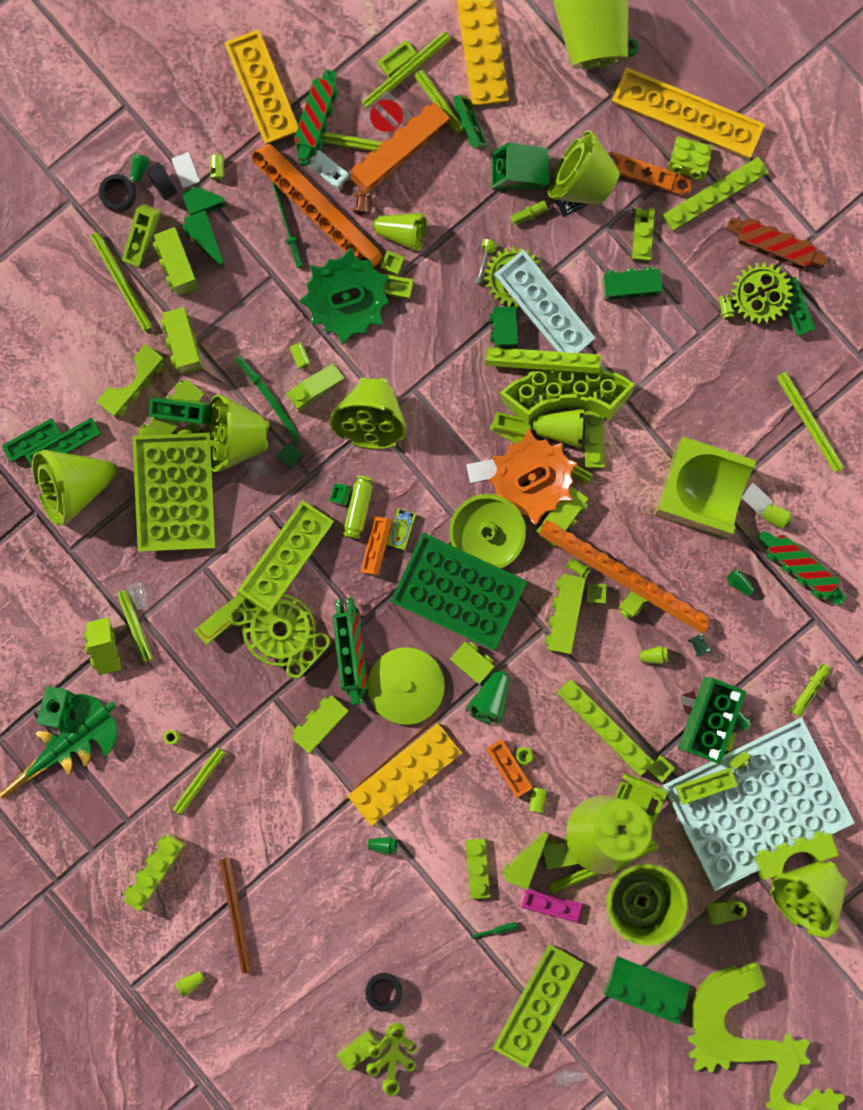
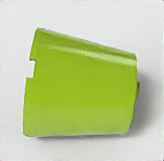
M553 0L572 68L583 69L584 71L597 67L605 69L628 59V0Z
M608 795L594 796L581 802L572 811L566 826L567 846L571 855L583 868L597 874H612L627 868L645 851L652 833L649 817L638 804ZM617 827L621 828V834L617 833L619 831Z
M653 864L635 865L619 874L608 891L606 902L607 914L614 929L624 939L642 946L658 945L671 939L682 927L688 907L685 890L678 878L667 869ZM639 896L645 897L643 905L636 903Z

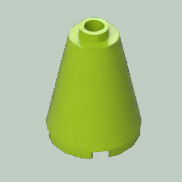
M425 213L382 215L374 220L373 230L379 236L412 250L420 251L424 244L421 243V239L426 238L427 217H423L426 215Z
M585 409L540 415L538 419H534L533 431H537L539 436L582 448V443H579V440L583 439L585 417H581V413H585Z

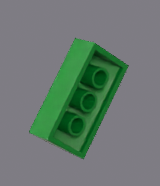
M704 676L678 749L721 764L747 691L715 678Z
M616 956L603 994L679 1025L686 1006L690 985Z

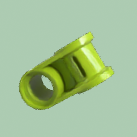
M739 900L716 902L707 905L711 925H719L742 919L747 913L746 906ZM735 905L741 908L738 914L732 911L735 909Z

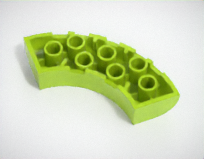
M600 367L599 373L539 370L529 372V375L513 381L500 392V397L505 406L527 425H530L540 415L563 408L590 410L610 420L627 402L634 390L635 384L615 372L613 374L603 370L602 367Z

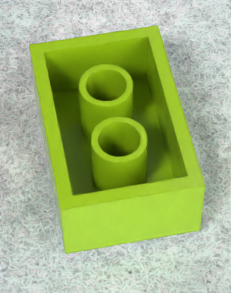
M173 227L155 234L154 238L156 241L153 242L159 258L162 257V259H159L162 269L166 275L169 274L166 279L172 292L176 291L177 295L181 296L200 289L176 228Z
M181 307L162 313L163 319L160 322L163 331L168 335L165 340L168 349L173 353L170 356L173 367H175L176 371L179 370L182 375L204 369L190 318L185 308Z

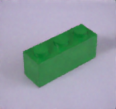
M646 267L641 271H636V269L632 268L619 273L617 270H611L603 274L602 277L604 301L659 296L663 291L660 269H655V267Z

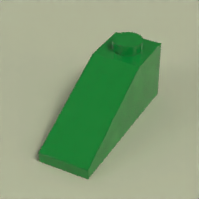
M205 210L184 217L186 224L182 226L186 236L190 235L192 241L221 268H225Z
M150 397L149 417L198 424L211 422L212 403Z

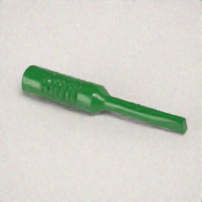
M512 922L496 926L492 930L471 935V938L518 929L517 924Z

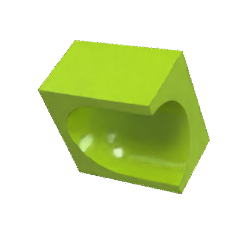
M682 436L676 445L654 516L724 539L729 538L734 533L735 518L740 500L750 474L755 467L756 460Z

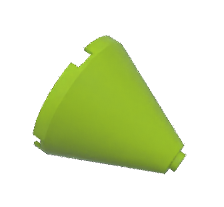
M42 450L34 453L32 459L35 485L39 484L42 493L39 496L40 502L49 519L57 526L68 524L118 474L114 463L112 464L111 461Z

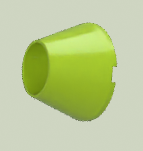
M588 130L583 132L582 135L584 137L580 140L576 138L557 164L552 175L555 178L553 185L549 184L548 195L552 199L600 205L613 191L620 171L595 133Z

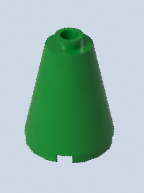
M501 670L492 672L469 702L465 711H471L470 716L488 725H490V722H495V726H500L503 720L510 679L507 677L508 674Z

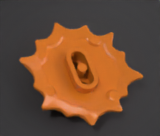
M527 429L522 441L517 444L508 445L505 455L492 456L497 470L489 481L495 487L496 495L510 500L520 510L522 515L528 516L534 525L538 523L543 514L556 510L560 502L572 501L570 487L574 481L571 474L578 463L564 455L562 443L552 446L548 440L536 439L531 429ZM542 472H545L546 475L543 478H540V474ZM525 481H528L529 485L523 487V483Z

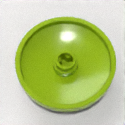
M496 494L475 495L464 501L453 514L449 527L450 542L452 546L499 568H503L517 558L526 540L525 520L520 510L510 500Z
M404 647L385 653L376 661L369 674L368 694L373 707L382 717L396 724L411 725L426 720L438 709L444 696L445 683L439 665L430 655L415 648Z

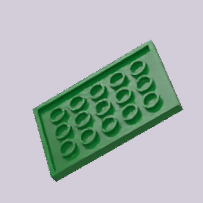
M423 532L390 602L495 651L526 586L527 580Z

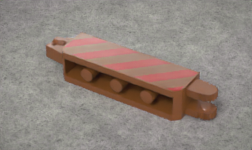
M731 218L726 230L738 237L737 242L740 246L798 270H805L808 266L820 269L827 263V257L817 252V247L813 246L812 242L796 239V236L791 233L784 234L779 232L774 226L762 225L757 219L746 218L743 221Z

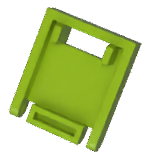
M624 773L623 778L625 780H621L614 797L638 804L648 815L651 827H653L668 794V790ZM652 797L659 800L653 814L647 812Z

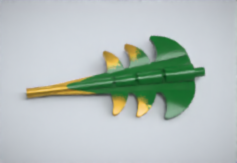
M75 694V702L72 709L76 718L74 720L70 719L65 731L59 730L60 735L58 737L45 731L36 733L45 742L47 748L14 782L0 792V796L5 799L18 787L56 762L63 766L66 775H71L73 759L70 753L73 751L80 756L83 766H88L92 755L90 744L92 739L99 743L103 755L107 756L114 748L117 740V725L110 713L117 707L116 704L111 701L104 706L100 700L91 695Z

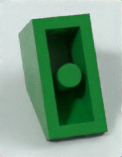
M191 187L185 190V193H182L190 215L204 210L208 214L227 206L224 197L201 187Z

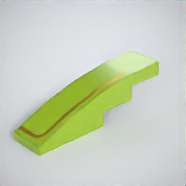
M238 594L194 630L206 646L233 626L229 620L230 613L244 597ZM246 601L248 608L253 609L256 606L250 601ZM240 612L233 614V619L236 622L243 617Z

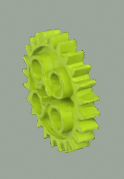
M512 246L511 252L504 248V254L498 251V258L492 256L491 260L493 263H487L490 269H486L484 273L489 276L484 277V281L489 283L485 288H491L489 296L495 294L494 301L500 299L501 306L504 302H507V307L514 304L517 309L518 304L509 293L505 292L504 287L493 274L521 252L522 247L519 248L518 252L515 251L514 246ZM536 254L529 256L538 267L541 260L534 261ZM538 267L541 271L544 270V267Z
M766 262L763 263L762 267H759V264L756 263L754 269L748 265L749 271L746 272L742 269L743 276H736L739 282H733V285L737 287L731 290V293L736 294L731 300L737 301L733 306L734 308L740 307L738 314L745 313L743 317L745 320L750 316L751 323L757 319L758 324H761L762 319H765L766 324H768L769 318H772L775 322L776 315L783 317L781 311H788L785 305L792 304L788 298L793 297V294L788 291L792 290L793 286H787L791 280L790 278L784 279L787 274L786 272L780 274V267L774 270V264L767 268ZM766 276L772 278V282L769 285H764L761 282ZM747 285L755 287L754 291L750 294L744 292V288ZM775 285L778 286L776 289H772V290H770V291H767L768 289L772 288V287L775 286ZM759 290L767 291L765 292V297L757 296ZM773 293L780 295V299L777 302H772L769 299ZM757 296L749 302L746 301L748 298ZM757 301L763 304L762 308L758 311L752 308L753 303Z

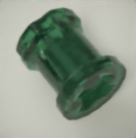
M702 633L688 640L696 651V657L712 650L708 647Z

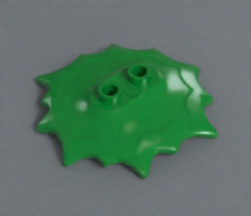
M349 248L343 257L336 260L329 259L325 266L310 265L312 278L306 283L308 293L299 302L305 305L312 313V325L322 324L325 327V331L334 332L338 336L341 345H344L347 339L356 333H366L368 326L371 324L383 325L380 312L382 307L389 303L384 288L389 277L388 275L378 273L373 268L370 260L361 261L357 259L353 250ZM357 289L359 291L358 296H353L352 290ZM335 295H339L341 297V300L339 302L334 301L333 298Z

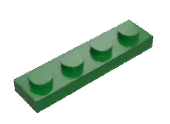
M91 417L27 453L25 456L32 467L33 455L36 452L50 450L69 454L99 437L102 433Z

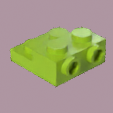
M677 136L668 171L704 181L713 146Z

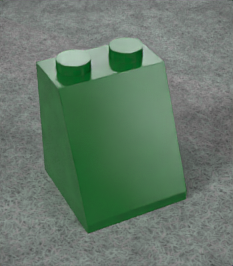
M508 142L492 152L491 190H541L548 186L550 181V174L548 173L550 162L548 148Z

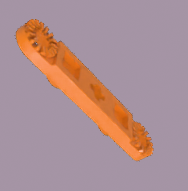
M613 151L607 152L610 157L616 160L615 165L620 171V176L680 196L688 194L692 188V182L687 176L675 174L667 169ZM646 169L650 170L649 173L652 174V176L648 175V177L645 178L644 173H642V171L645 172ZM684 181L687 184V188L681 190L678 188L677 183Z

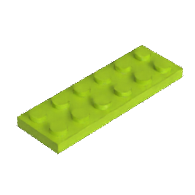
M302 500L240 586L237 593L270 614L334 521Z
M548 944L498 1036L493 1049L528 1068L584 963Z

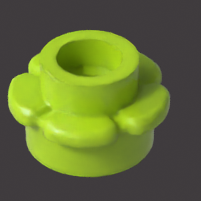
M520 747L516 750L517 753L514 755V758L521 766H527L528 763L533 761L534 756L530 748Z

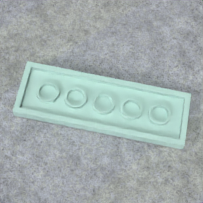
M524 250L493 274L556 352L579 353L595 339L594 335Z

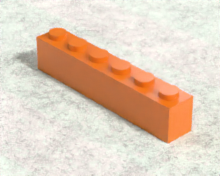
M435 102L430 106L426 105L421 110L419 116H413L407 122V126L396 130L389 141L388 139L384 140L377 151H371L366 156L365 161L357 163L352 168L351 180L365 194L369 193L448 126L450 117Z

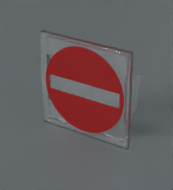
M388 90L360 115L383 140H389L396 130L402 128L413 117Z

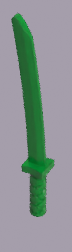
M271 180L289 237L285 241L290 245L296 268H301L304 265L296 244L298 240L295 236L292 237L277 186Z
M241 355L238 356L235 361L249 376L251 383L255 384L267 399L295 444L299 445L298 432L272 393L262 382L261 376L254 373L253 369L243 360Z

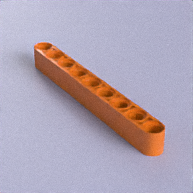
M266 144L252 153V160L255 165L345 253L351 248L357 259L361 261L370 260L373 268L382 262V253L272 145Z

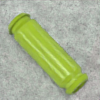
M358 475L355 478L357 481L353 486L344 526L345 532H343L345 537L360 539L362 537L360 534L363 532L373 488L371 484L374 483L372 478Z

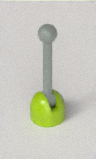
M483 239L482 251L485 255L479 276L475 279L477 285H481L483 282L482 275L488 254H492L498 244L495 241Z

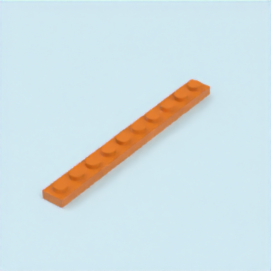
M546 519L539 532L540 536L700 633L704 634L707 630L710 618L704 613L698 612L686 602L680 601L671 593L659 588L655 583L647 581L638 573L626 568L622 563L614 561L607 554L593 548L589 543L583 542L575 537L574 534L563 530L556 523Z

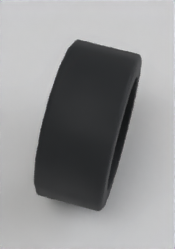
M159 162L146 169L149 178L165 201L177 194L173 182Z
M114 174L106 177L101 182L99 197L108 210L116 213L124 212L134 204L136 190L126 176ZM115 183H122L128 189L127 199L120 204L111 203L106 195L107 189Z
M378 973L367 983L365 989L366 1000L374 1010L380 1012L390 1011L400 1003L402 985L394 975ZM379 981H389L395 988V997L387 1004L378 1003L372 995L373 986Z

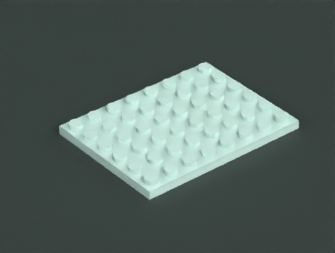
M802 718L792 721L725 754L721 764L710 761L662 785L663 788L668 790L667 796L714 891L758 871L753 857L758 855L757 851L769 848V851L777 849L776 845L787 842L789 845L795 843L794 839L806 836V839L814 837L813 833L824 830L825 833L833 834L854 824ZM742 751L748 753L750 756L747 760L748 764L741 770L738 768L732 769L738 786L681 805L675 788L676 785L729 768L728 762Z

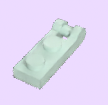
M318 150L316 156L311 157L310 163L307 165L339 192L343 188L342 185L351 179V175L347 171L339 167L320 150ZM338 174L340 177L338 180H335L334 177Z

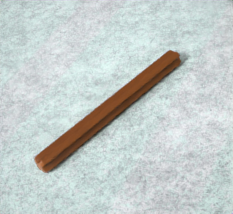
M229 857L221 858L219 862L241 972L245 974L252 971L231 861Z

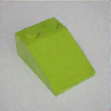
M542 831L510 861V864H505L502 872L505 876V881L528 890L548 837L547 832Z

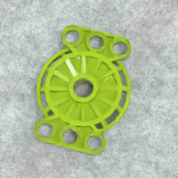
M283 594L270 614L257 606L253 609L248 608L246 605L247 599L244 598L230 613V623L237 627L243 626L244 642L255 658L270 666H287L286 674L291 679L300 678L330 645L328 635L325 633L316 634L315 620L311 611L297 598ZM281 598L292 600V602L287 600H281ZM296 603L299 604L306 612H304L299 606H297ZM236 612L242 613L243 621H234L233 614ZM307 616H309L311 620L312 627L309 625V620ZM285 625V635L281 637L275 635L273 626ZM246 633H250L252 645L249 644ZM318 637H323L326 640L324 647L316 645ZM256 648L258 652L264 655L263 658L256 654L253 649ZM305 651L312 652L313 659L311 661L304 660L303 653ZM268 657L270 659L278 660L279 663L270 662L266 659ZM292 665L300 667L298 675L291 674L290 667Z

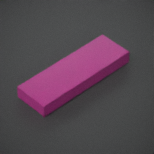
M526 889L522 908L577 923L579 922L583 903L531 889Z

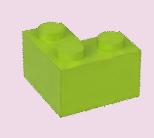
M109 617L87 622V631H84L87 642L85 643V650L87 655H91L92 668H96L99 675L121 670V658L115 645L114 630Z

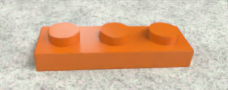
M374 517L360 572L379 575L391 529V519Z
M503 739L486 748V751L516 798L532 789L531 784Z

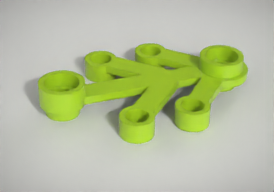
M398 1022L392 1023L387 1028L386 1037L378 1045H371L369 1047L368 1054L373 1059H377L390 1044V1049L376 1063H370L366 1067L367 1073L371 1077H375L388 1062L387 1079L384 1080L382 1089L390 1097L395 1096L400 1090V1086L395 1080L397 1060L402 1063L403 1068L407 1072H412L416 1067L415 1062L411 1058H407L398 1049L399 1042L404 1045V1049L409 1054H414L418 1049L417 1044L405 1036V1028Z

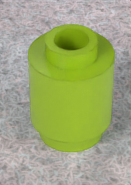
M768 504L762 519H765V522L783 529L784 526H789L792 516H789L790 511L774 504L772 506Z

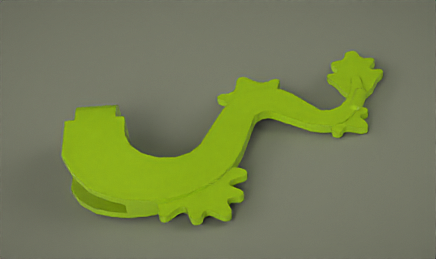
M750 963L739 968L733 964L709 974L696 991L691 1007V1019L696 1034L689 1036L688 1041L696 1045V1048L689 1053L690 1058H696L695 1071L707 1067L708 1072L712 1073L717 1063L725 1070H728L730 1061L753 1062L772 1060L778 1064L770 1088V1101L766 1103L767 1108L772 1110H839L838 1104L845 1100V1096L841 1093L835 1094L832 1088H828L824 1093H820L817 1088L814 1089L801 1104L788 1102L784 1098L783 1093L797 1075L800 1065L810 1064L809 1058L805 1055L810 1044L808 1039L793 1040L789 1033L785 1034L783 1042L777 1040L744 1039L733 1036L727 1031L724 1017L728 1010L734 1005L750 999L748 994L766 985L759 963Z

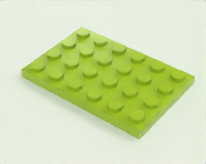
M210 433L132 436L138 552L215 548Z

